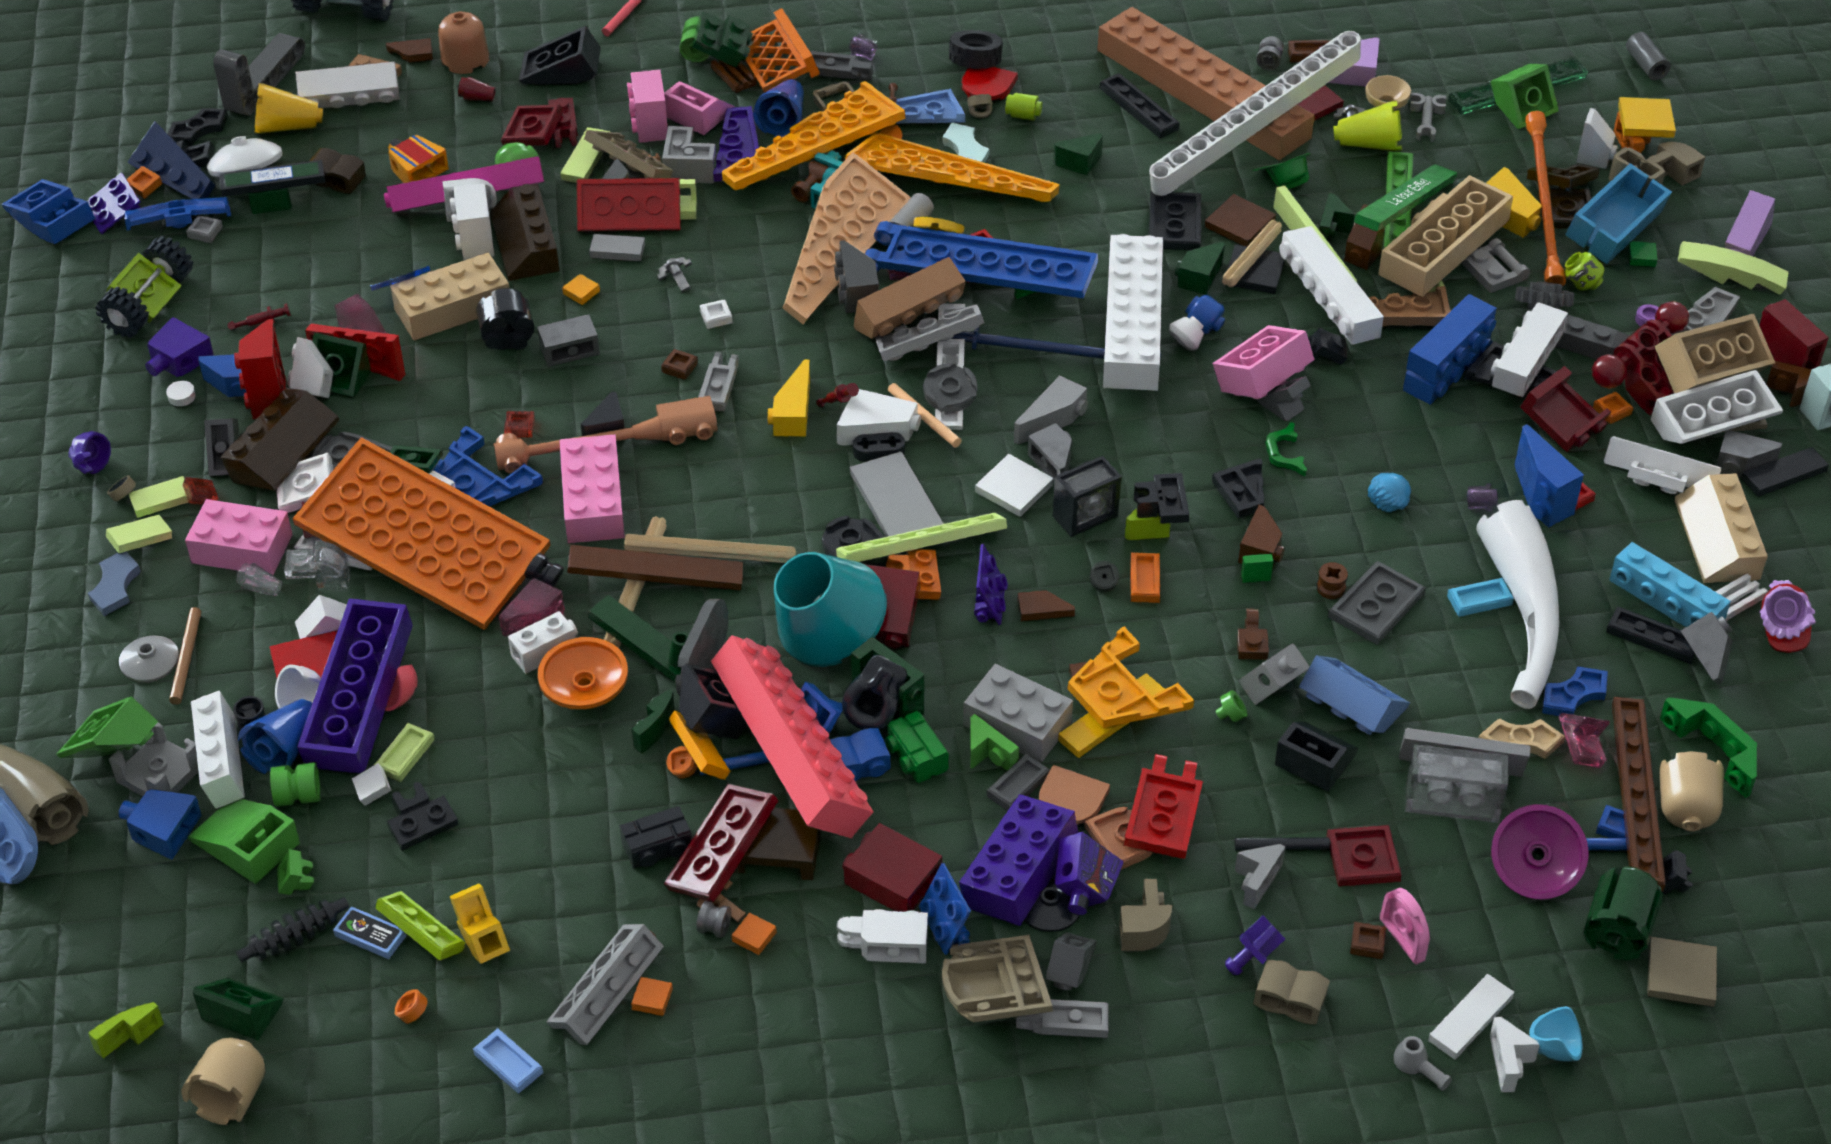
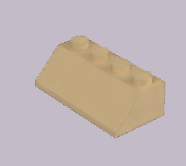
M1737 473L1708 475L1684 490L1683 493L1681 492L1675 496V503L1703 583L1732 582L1747 573L1751 576L1750 580L1761 579L1768 556Z

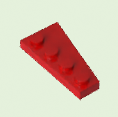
M310 324L305 330L307 339L311 341L315 332L365 343L372 372L401 381L406 375L399 335L319 324Z

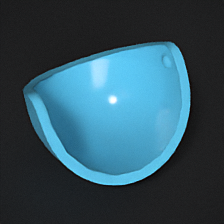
M1564 1006L1553 1009L1539 1016L1532 1023L1529 1036L1539 1043V1054L1556 1061H1577L1581 1058L1583 1050L1581 1031L1577 1018L1570 1007Z

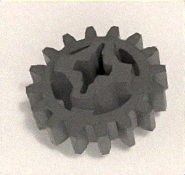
M1538 281L1530 282V287H1516L1515 300L1528 302V309H1533L1537 302L1559 309V306H1573L1575 293L1562 291V284Z

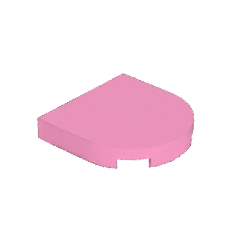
M1397 888L1386 893L1383 899L1380 920L1415 965L1425 961L1430 934L1421 907L1415 898L1403 888Z

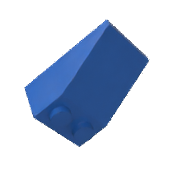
M1528 424L1524 425L1514 466L1527 504L1530 506L1535 517L1540 519L1549 528L1575 514L1584 474Z

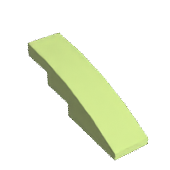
M1686 241L1680 244L1678 262L1721 284H1724L1730 278L1752 290L1758 283L1779 295L1787 287L1788 271L1769 262L1738 251L1713 245Z

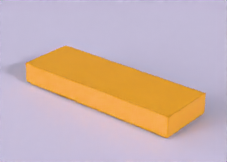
M674 710L669 717L670 723L700 771L725 780L731 771L707 733L691 731L686 726V721L682 714Z

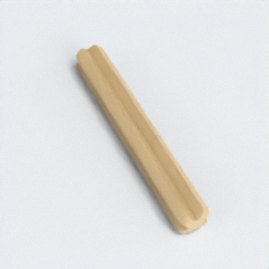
M1271 220L1224 273L1222 280L1224 285L1229 287L1236 285L1279 235L1282 227L1280 222Z

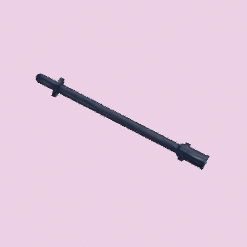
M979 327L974 332L963 331L951 338L964 339V342L972 343V350H976L978 344L1100 359H1104L1105 348L980 333Z

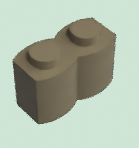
M1628 147L1614 154L1609 174L1610 181L1631 163L1649 176L1639 195L1641 199L1653 179L1661 185L1663 184L1665 170L1659 164L1646 160L1642 154Z
M1267 960L1255 992L1253 1004L1272 1013L1286 1014L1288 1017L1302 1023L1317 1024L1330 980L1316 971L1297 970L1285 961Z

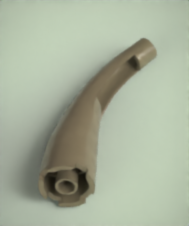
M0 744V787L33 828L38 842L48 841L51 845H54L74 836L79 831L76 825L83 815L85 817L88 816L89 811L88 803L82 794L53 768L27 754Z

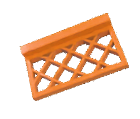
M782 8L773 12L776 17L775 20L751 31L753 37L750 42L753 43L751 46H748L750 47V52L745 61L764 93L785 80L795 79L807 72L811 78L820 74L811 52ZM775 30L773 35H766L767 33ZM761 42H768L766 46H759ZM776 42H782L780 47H773ZM754 53H761L758 58L752 57ZM768 54H775L773 58H766ZM783 54H790L787 59L781 58ZM761 65H768L766 70L760 69ZM782 66L781 70H774V68ZM791 66H799L791 71L789 70ZM769 77H776L775 79L766 83Z

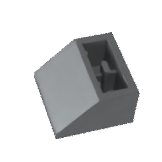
M840 241L839 251L835 252L836 265H834L835 279L839 281L838 298L840 304L844 303L845 312L853 313L856 312L858 300L878 291L879 282L875 260L848 242Z

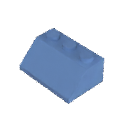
M1316 655L1299 685L1300 688L1307 691L1305 695L1307 698L1318 704H1322V702L1332 706L1330 711L1343 719L1350 717L1357 722L1355 727L1370 735L1372 732L1384 733L1410 704L1407 700L1352 667L1331 657Z

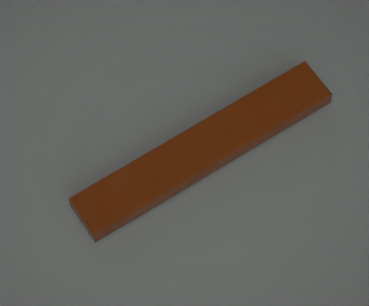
M570 545L567 573L741 590L743 562Z

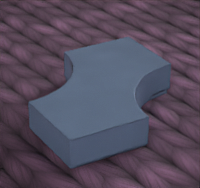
M127 552L116 553L99 563L103 573L102 579L92 591L88 592L90 601L104 616L130 602L126 594L127 587L141 572L139 565Z

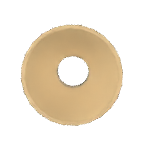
M1377 76L1372 78L1366 85V98L1374 107L1388 103L1384 102V100L1398 101V106H1394L1396 111L1408 103L1411 95L1409 84L1395 76Z

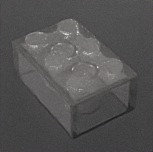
M1414 744L1406 782L1405 812L1499 823L1508 786V755Z

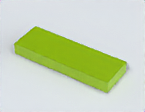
M402 891L377 899L375 909L438 960H443L463 952L465 942Z

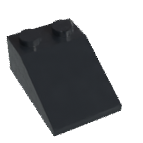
M587 26L581 27L525 52L519 81L521 84H577L582 81H589L597 75L601 47Z

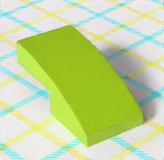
M151 1002L113 1016L95 1027L88 1034L95 1052L104 1059L129 1038L139 1045L163 1026L164 1022L158 1005Z

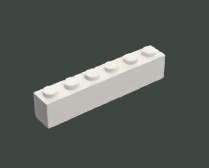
M1309 226L1283 232L1282 244L1279 247L1282 258L1289 263L1293 272L1303 281L1305 288L1310 290L1316 302L1323 307L1329 319L1334 321L1340 333L1348 339L1351 345L1381 338L1384 316L1313 227Z

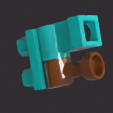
M832 150L826 155L818 152L814 156L815 161L809 163V175L805 181H798L791 187V193L796 200L806 202L811 197V205L814 209H816L826 180L843 163L839 153Z

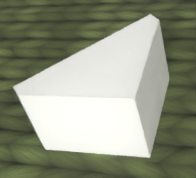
M318 595L295 621L299 638L302 639L338 630L347 604Z

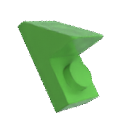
M975 714L970 717V768L973 769L986 757H989L995 765L1001 766L1008 771L1019 761V747Z

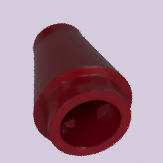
M470 76L468 78L462 77L458 88V96L463 97V100L493 102L496 87H492Z

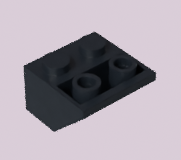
M1292 722L1278 741L1275 765L1329 792L1357 754L1359 748L1307 722Z

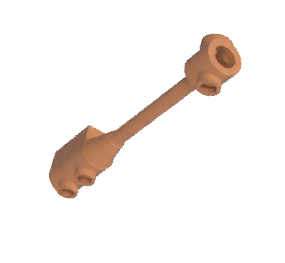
M704 396L656 405V417L633 425L631 428L574 438L615 434L616 441L632 438L635 440H670L672 444L679 445L686 440V437L697 436L700 440L709 439L714 432H717V421L711 397ZM512 433L500 435L496 439V443H493L498 470H505L509 474L513 473L523 464L527 465L530 456L560 451V440L528 446L521 438L518 439Z

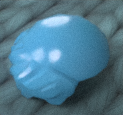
M1381 473L1372 479L1368 488V497L1371 498L1370 501L1378 509L1385 512H1392L1398 509L1403 510L1410 502L1411 487L1402 475Z

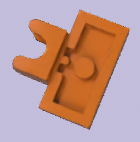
M914 549L906 551V555L892 554L888 556L886 567L918 571L920 573L921 587L918 599H940L941 586L935 550Z

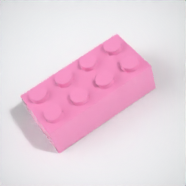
M616 435L560 439L564 518L568 544L625 538Z

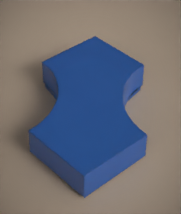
M1577 667L1575 674L1570 679L1561 683H1547L1544 689L1542 713L1572 718L1574 711L1582 703L1591 700H1605L1608 671Z

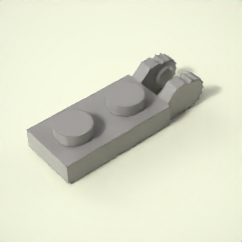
M716 352L712 363H709L699 397L710 396L714 410L725 412L736 377L739 356L732 354L729 364L722 365L723 355Z

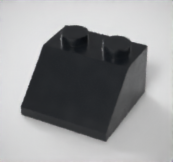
M685 663L682 668L679 711L686 721V726L695 733L702 732L719 738L738 739L748 724L717 671Z

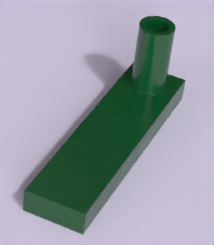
M609 594L589 610L588 618L668 678L675 682L677 675H681L682 667H678L677 663L680 652L689 636L686 632H675L672 635V640H670Z

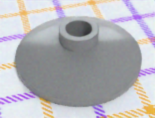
M156 635L145 636L134 640L123 649L119 657V666L124 676L132 681L153 682L166 677L175 669L179 659V651L176 644L166 637Z

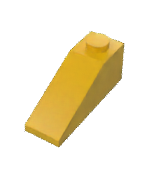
M803 360L774 396L773 408H768V425H773V436L807 435L810 360Z

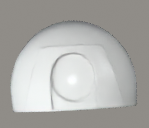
M293 664L285 666L280 671L275 685V699L278 708L280 709L299 699H305L313 703L321 677L312 669Z

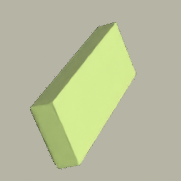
M587 127V129H586V131H587V130H594V131L610 132V131H605V130H600V129H595V128H589V127ZM586 131L560 173L561 180L577 183V179H588L603 152L593 149V144L584 140Z

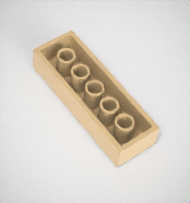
M1469 175L1382 250L1378 275L1423 297L1509 221L1513 196Z

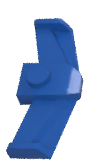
M221 197L174 200L125 211L124 216L126 229L130 231L131 226L165 219L166 227L183 228L189 223H193L191 215L226 213L227 217H231L228 198Z

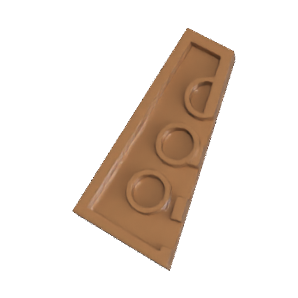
M1445 286L1436 287L1435 292H1428L1423 297L1415 293L1408 296H1400L1399 293L1388 294L1385 299L1381 300L1375 296L1369 297L1384 316L1382 327L1387 325H1404L1408 327L1430 325L1435 327L1451 312Z

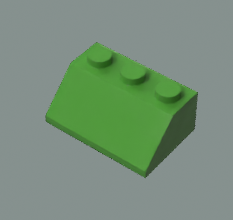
M131 696L94 710L56 755L59 758H89L115 754L118 750L122 751L123 749L130 750L135 745H144L153 736L154 732L151 730L158 721Z

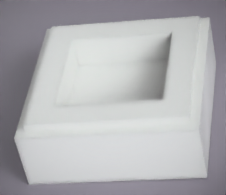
M726 300L700 305V313L707 329L733 323Z
M379 763L352 778L359 800L364 806L392 791L385 771Z

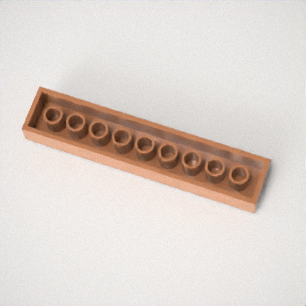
M1130 7L1099 27V52L1213 121H1216L1265 87L1264 84L1133 7ZM1295 105L1246 141L1277 160H1281L1312 138L1315 115L1303 107Z

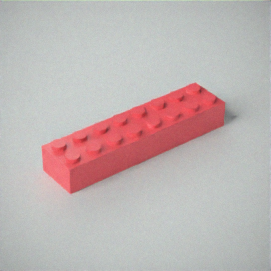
M731 635L711 660V663L807 826L852 838L874 812L867 802V795L859 789L854 780V774L845 766L841 759V753L829 740V733L820 725L816 718V712L805 701L803 691L796 686L791 678L792 673L780 660V653L772 646L767 645L765 647L756 644L749 638L742 639Z

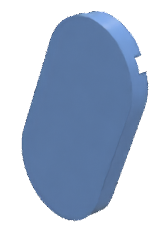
M0 787V882L17 884L27 878L35 865L38 854V840L33 828Z

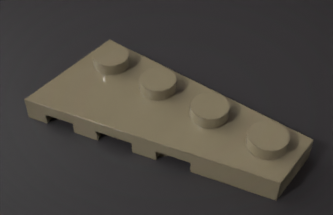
M594 130L586 131L584 140L593 144V149L607 152L610 154L609 157L611 159H619L620 162L627 163V168L643 172L645 178H671L673 172L671 168L658 159L649 157L647 151L635 148L636 144L633 141H625L623 134Z

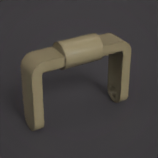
M848 82L829 85L813 92V101L823 112L827 108L821 98L842 91L847 92L850 90L854 92V89Z

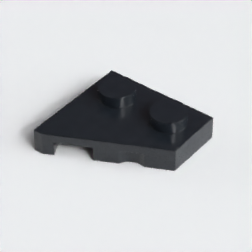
M1261 458L1213 473L1212 475L1213 484L1238 519L1254 514L1259 505L1264 506L1263 464Z

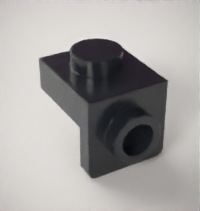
M1319 328L1313 335L1308 337L1314 359L1322 355L1340 365L1348 359L1346 340L1340 335L1332 334Z

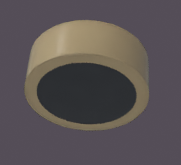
M127 475L117 481L107 491V494L113 501H119L135 488L136 483Z

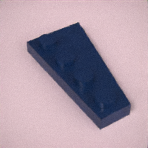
M155 121L127 162L136 169H139L141 166L146 167L159 175L164 185L189 199L208 198L216 186L205 172L194 163L189 155Z

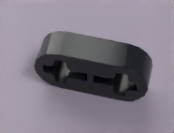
M898 433L863 434L853 440V455L859 461L868 462L897 452L905 454V439Z

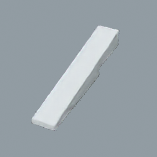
M944 303L940 305L938 320L942 319L944 313L965 308V304ZM964 339L937 341V366L952 363L957 364V367L963 368ZM936 409L935 417L950 430H963V410L944 412Z

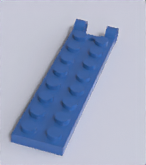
M888 221L880 222L874 233V238L877 242L889 245L887 251L882 252L870 248L865 252L867 256L875 260L877 272L882 268L916 273L950 257L965 281L1076 298H1084L1098 263V253L897 225Z

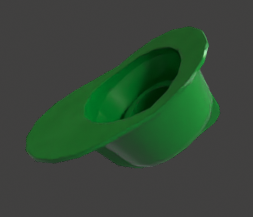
M1311 153L1252 171L1266 170L1277 186H1285L1287 189L1295 188L1308 182L1310 179L1306 158Z

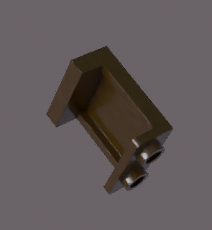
M774 808L738 864V873L745 874L747 864L800 868L801 880L813 881L821 830L807 826L800 812L796 809Z

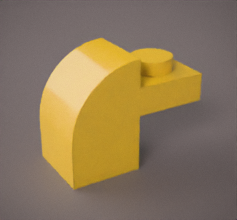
M480 884L449 896L458 919L456 922L472 955L480 964L510 951L501 923L493 916L484 889Z

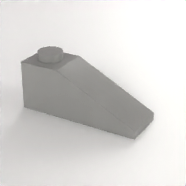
M1059 375L1014 423V443L1018 445L1028 441L1029 435L1055 423L1060 428L1072 424L1079 415L1082 416L1087 410V388Z

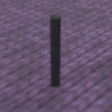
M1329 837L1234 838L1235 850H1251L1277 844L1285 846V850H1329L1330 848Z

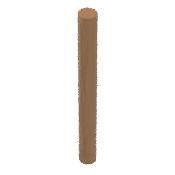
M196 607L190 609L169 698L172 704H180L183 697L201 616V610Z

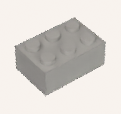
M994 664L965 700L963 726L970 729V717L975 714L1019 747V753L1023 755L1028 754L1042 763L1058 742V734L1072 724L1073 700L998 664Z

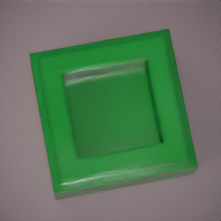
M1629 241L1628 254L1630 265L1656 267L1658 261L1656 243Z
M1272 554L1243 556L1241 568L1242 583L1271 581L1273 568Z

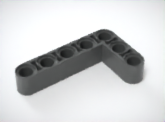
M278 33L249 66L245 55L224 49L218 50L213 63L223 108L230 112L250 116L256 110L259 83L276 87L303 56L305 51L304 39Z

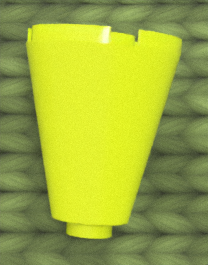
M1391 101L1338 120V125L1334 126L1335 141L1339 140L1340 145L1402 151V145L1397 146V141L1402 139L1399 111H1394V106H1398V101Z

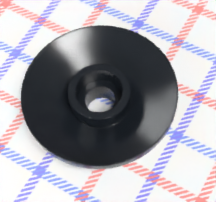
M1051 878L1024 921L1039 931L1058 932L1071 927L1080 915L1073 914L1068 910L1070 896L1058 889L1055 879Z

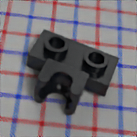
M1182 473L1154 475L1153 481L1135 483L1134 501L1137 503L1136 516L1138 518L1157 517L1159 514L1160 524L1189 522V509Z
M419 782L414 783L416 793L412 799H404L397 791L392 794V803L398 816L388 820L387 823L401 851L458 825V819L445 796L443 795L429 801L426 791Z

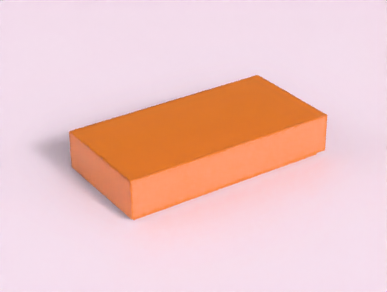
M1131 553V602L1160 603V553Z

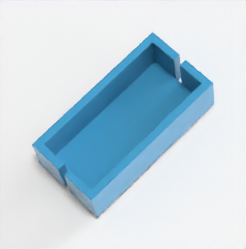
M1630 163L1575 214L1565 235L1583 248L1588 246L1590 253L1608 264L1629 244V241H1632L1662 212L1672 191L1653 179L1641 199L1639 195L1649 176Z

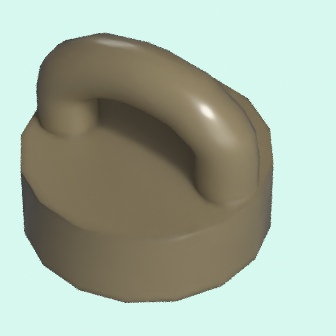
M979 94L968 97V108L973 117L985 118L992 113L991 95ZM986 107L984 112L975 111L976 108Z

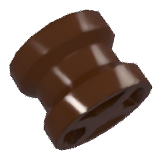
M1336 562L1322 565L1317 582L1318 593L1328 599H1337L1343 596L1348 579L1347 569Z

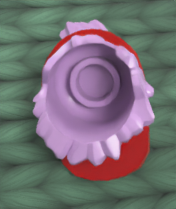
M1774 580L1769 585L1771 589L1764 596L1760 610L1769 645L1779 652L1792 653L1806 648L1811 641V625L1816 622L1813 616L1815 610L1811 607L1808 595L1801 588L1793 585L1789 580Z

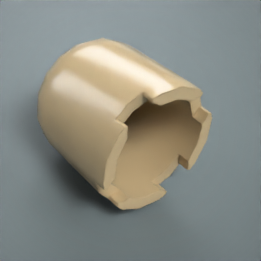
M1689 751L1676 753V759L1668 762L1663 760L1661 762V807L1668 822L1686 831H1698L1711 826L1719 819L1723 808L1724 768L1720 760H1717L1715 763L1707 759L1706 753Z
M223 1038L212 1043L184 1083L181 1090L183 1100L187 1103L190 1099L198 1107L196 1114L210 1122L220 1125H227L229 1120L240 1122L266 1072L264 1059L259 1051L245 1040Z

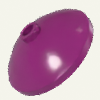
M1535 804L1521 807L1505 817L1493 836L1491 857L1497 875L1510 890L1529 899L1547 900L1567 893L1580 881L1588 863V844L1583 830L1569 814L1553 806ZM1536 849L1542 851L1543 859L1535 860L1532 857V851Z

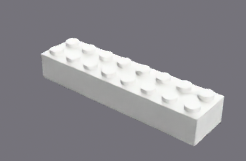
M1126 234L1111 235L1103 388L1158 391L1163 237L1150 235L1129 236Z

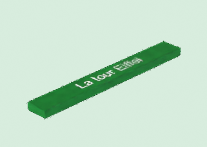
M1434 164L1356 213L1354 222L1377 232L1454 182L1457 172Z

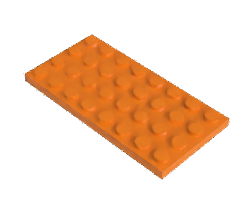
M362 437L293 517L294 525L483 630L488 627L526 578L524 573L536 554L539 552L545 554L551 546L550 539Z

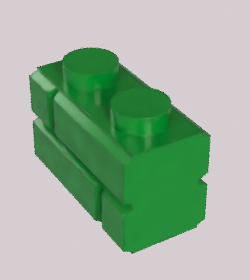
M918 710L905 715L904 718L901 717L889 722L887 725L888 736L885 737L886 746L891 754L897 753L900 758L901 768L906 775L911 774L916 782L921 783L930 779L931 776H937L949 769L948 751Z

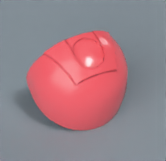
M404 665L397 668V675L385 711L400 708L413 696L417 688V674L412 665Z

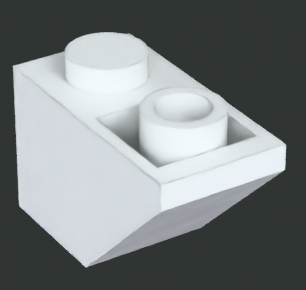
M297 337V342L292 348L293 367L287 378L289 388L308 391L313 396L329 398L333 370L313 341Z

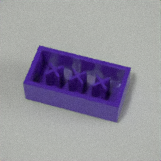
M1019 794L959 881L961 894L971 910L1020 926L1039 898L1042 890L1045 889L1056 872L1060 839L1078 833L1075 811Z

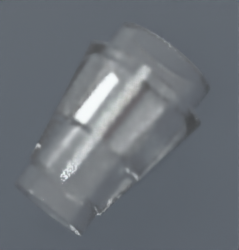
M244 563L236 578V583L241 585L243 590L272 595L274 597L279 594L283 584L281 580L255 563Z

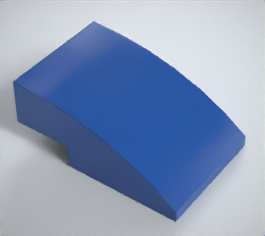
M44 179L2 203L3 208L21 225L52 244L58 243L95 220L88 201L74 197L69 187Z

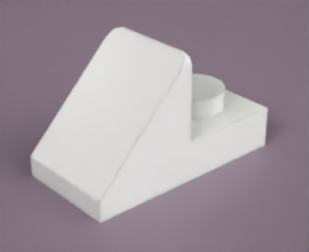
M1494 1017L1490 1040L1501 1092H1515L1518 1078L1523 1077L1522 1063L1535 1062L1540 1045L1536 1040L1504 1018Z

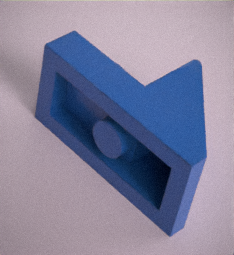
M805 682L801 688L805 695L804 699L816 712V718L820 725L830 734L843 712L842 703L829 699L814 684Z

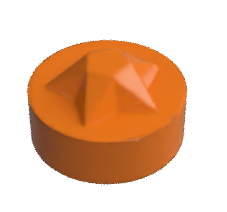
M685 746L674 748L666 760L668 770L678 778H688L698 768Z
M416 989L410 990L403 994L396 1003L395 1015L404 1023L414 1022L425 1011L428 1000L420 991Z

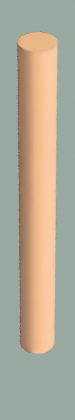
M892 383L888 387V392L895 398L918 403L897 384ZM918 403V415H921V420L954 448L958 447L962 442L961 438Z

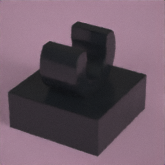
M1675 850L1663 858L1666 885L1662 893L1666 895L1673 889L1685 892L1691 888L1693 883L1687 881V876L1692 873V870L1686 866V855Z

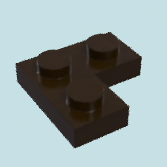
M1575 164L1562 169L1546 165L1549 186H1558V189L1563 191H1571L1576 186L1587 185L1588 182L1599 178V168ZM1535 166L1527 170V179L1537 181L1538 184Z

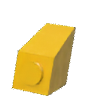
M1503 167L1486 183L1513 196L1509 221L1502 227L1524 238L1532 230L1535 231L1539 227L1542 205L1509 169Z

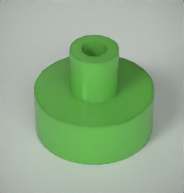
M1231 690L1221 696L1222 706L1216 709V714L1220 720L1229 716L1232 721L1238 722L1247 716L1246 707L1235 691Z

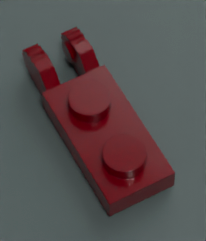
M573 97L548 100L549 105L561 104L564 110L553 132L556 148L562 147V137H569L571 145L577 146L576 136H578Z

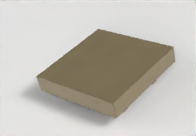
M1651 937L1649 941L1647 996L1714 1007L1716 1003L1717 947Z

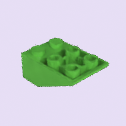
M244 799L220 807L188 836L189 841L254 884H257L284 858L289 849L293 850L300 844L293 819L271 805Z

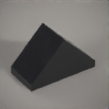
M612 391L580 424L582 436L625 429L616 392Z

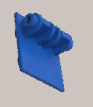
M942 863L919 908L921 913H928V925L944 955H947L952 945L970 942V933L964 926V923L971 910L945 863Z

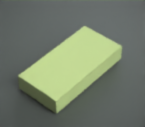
M181 476L130 492L129 498L137 518L188 503V498H191L186 495L189 494V492H185L188 489L183 487V485H187L184 477Z
M155 515L106 529V538L118 553L172 539V530L160 515Z
M407 723L374 765L379 763L387 777L402 782L435 740L434 734Z

